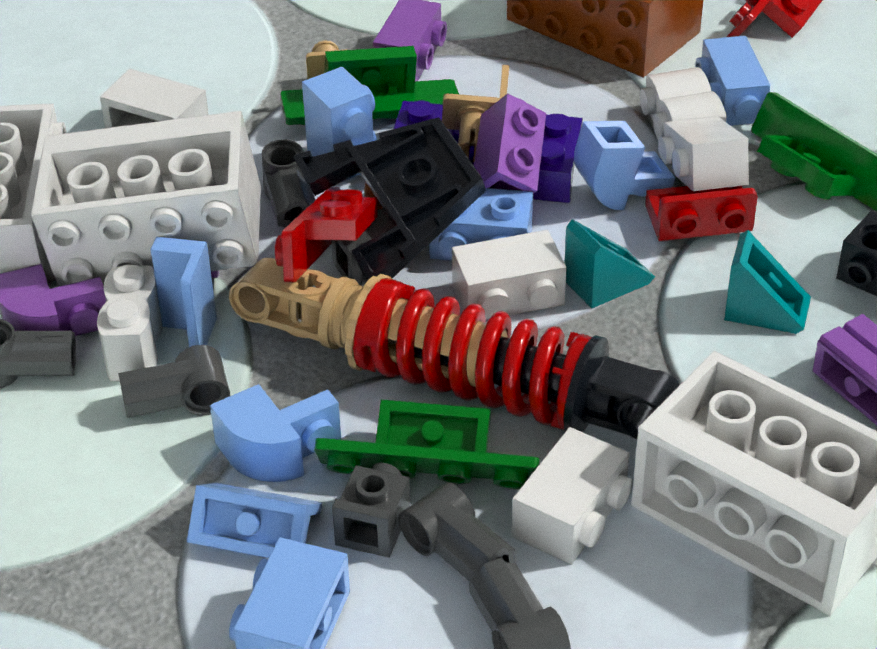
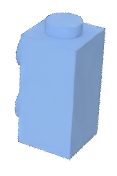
M746 35L703 39L702 57L696 58L695 67L703 70L709 81L711 91L719 96L726 112V123L731 126L754 123L767 93L770 92V83Z

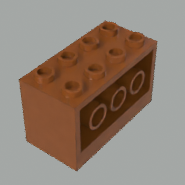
M507 0V20L643 78L700 33L703 0Z

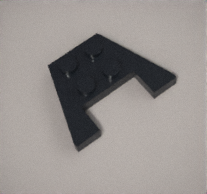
M439 117L380 132V139L354 146L351 140L333 144V152L312 156L311 151H306L293 156L300 173L315 196L360 173L394 224V228L351 250L358 267L367 281L372 276L377 277L380 274L394 278L486 191L481 175Z

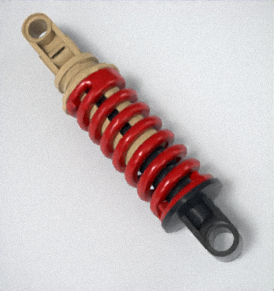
M263 258L243 275L229 291V301L233 310L244 320L284 330L296 337L320 341L321 345L335 350L340 347L345 348L348 365L352 369L359 371L364 369L376 372L377 369L380 374L386 377L401 375L404 381L412 385L426 382L429 388L435 392L444 393L452 390L456 397L465 401L479 398L484 406L491 409L500 408L505 405L507 411L514 416L522 417L532 413L534 419L540 424H551V427L564 430L565 432L569 427L584 432L590 423L637 439L638 427L680 385L673 376L664 371L652 370L610 358L609 343L605 337L597 335L591 337L570 332L566 344L569 349L565 355L562 354L564 333L560 327L552 326L548 328L542 335L538 346H536L538 327L532 319L521 320L510 338L512 323L507 312L498 311L485 323V310L480 304L468 305L460 315V306L455 297H443L435 305L434 296L429 290L423 288L414 292V286L393 280L390 276L380 274L377 277L372 276L364 286H361L355 279L344 276L334 278L318 270L306 269L305 273L296 282H284L283 267H278L274 258Z

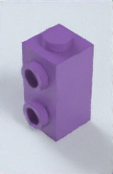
M399 0L373 41V48L414 46L417 54L415 81L419 80L424 69H430L436 48L438 46L442 47L445 42L447 23L446 21H441V3L424 0Z
M508 93L481 114L474 167L481 175L485 188L531 191L534 194L538 188L546 112Z

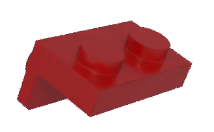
M688 186L646 190L645 206L658 241L740 233L747 230L753 231L758 196L754 188H742V186L692 191Z

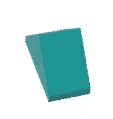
M573 219L566 226L564 258L566 284L591 309L644 287L655 278L624 247Z
M749 230L741 233L731 265L724 320L794 334L803 331L811 296Z

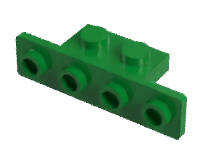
M414 46L325 51L324 73L343 67L362 85H366L371 90L375 100V110L372 111L373 119H397L403 101L414 102L423 100L433 104H443V96L445 94H459L455 81L452 79L415 81L417 54ZM303 90L281 91L280 101L285 123L287 125L305 126Z
M776 92L767 93L751 127V131L762 139L757 152L772 161L770 164L771 168L785 176L798 177L806 183L805 189L814 196L830 200L832 196H853L877 211V154Z
M382 399L375 443L316 438L314 447L320 463L327 464V469L336 473L352 474L355 465L371 468L376 463H387L396 467L402 476L410 477V479L415 477L416 472L438 474L437 478L439 480L453 484L470 483L471 477L493 479V484L508 489H520L540 465V458L487 453L491 411L488 408Z

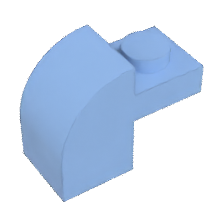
M583 121L574 151L575 166L597 199L606 207L624 210L629 195L646 196V190L672 188L675 181L674 175L655 151L644 152L645 146L626 121Z
M259 384L210 405L216 445L238 472L255 480L282 482L304 476L303 458L315 453L316 438L341 440L339 402L328 389L281 410L276 407Z

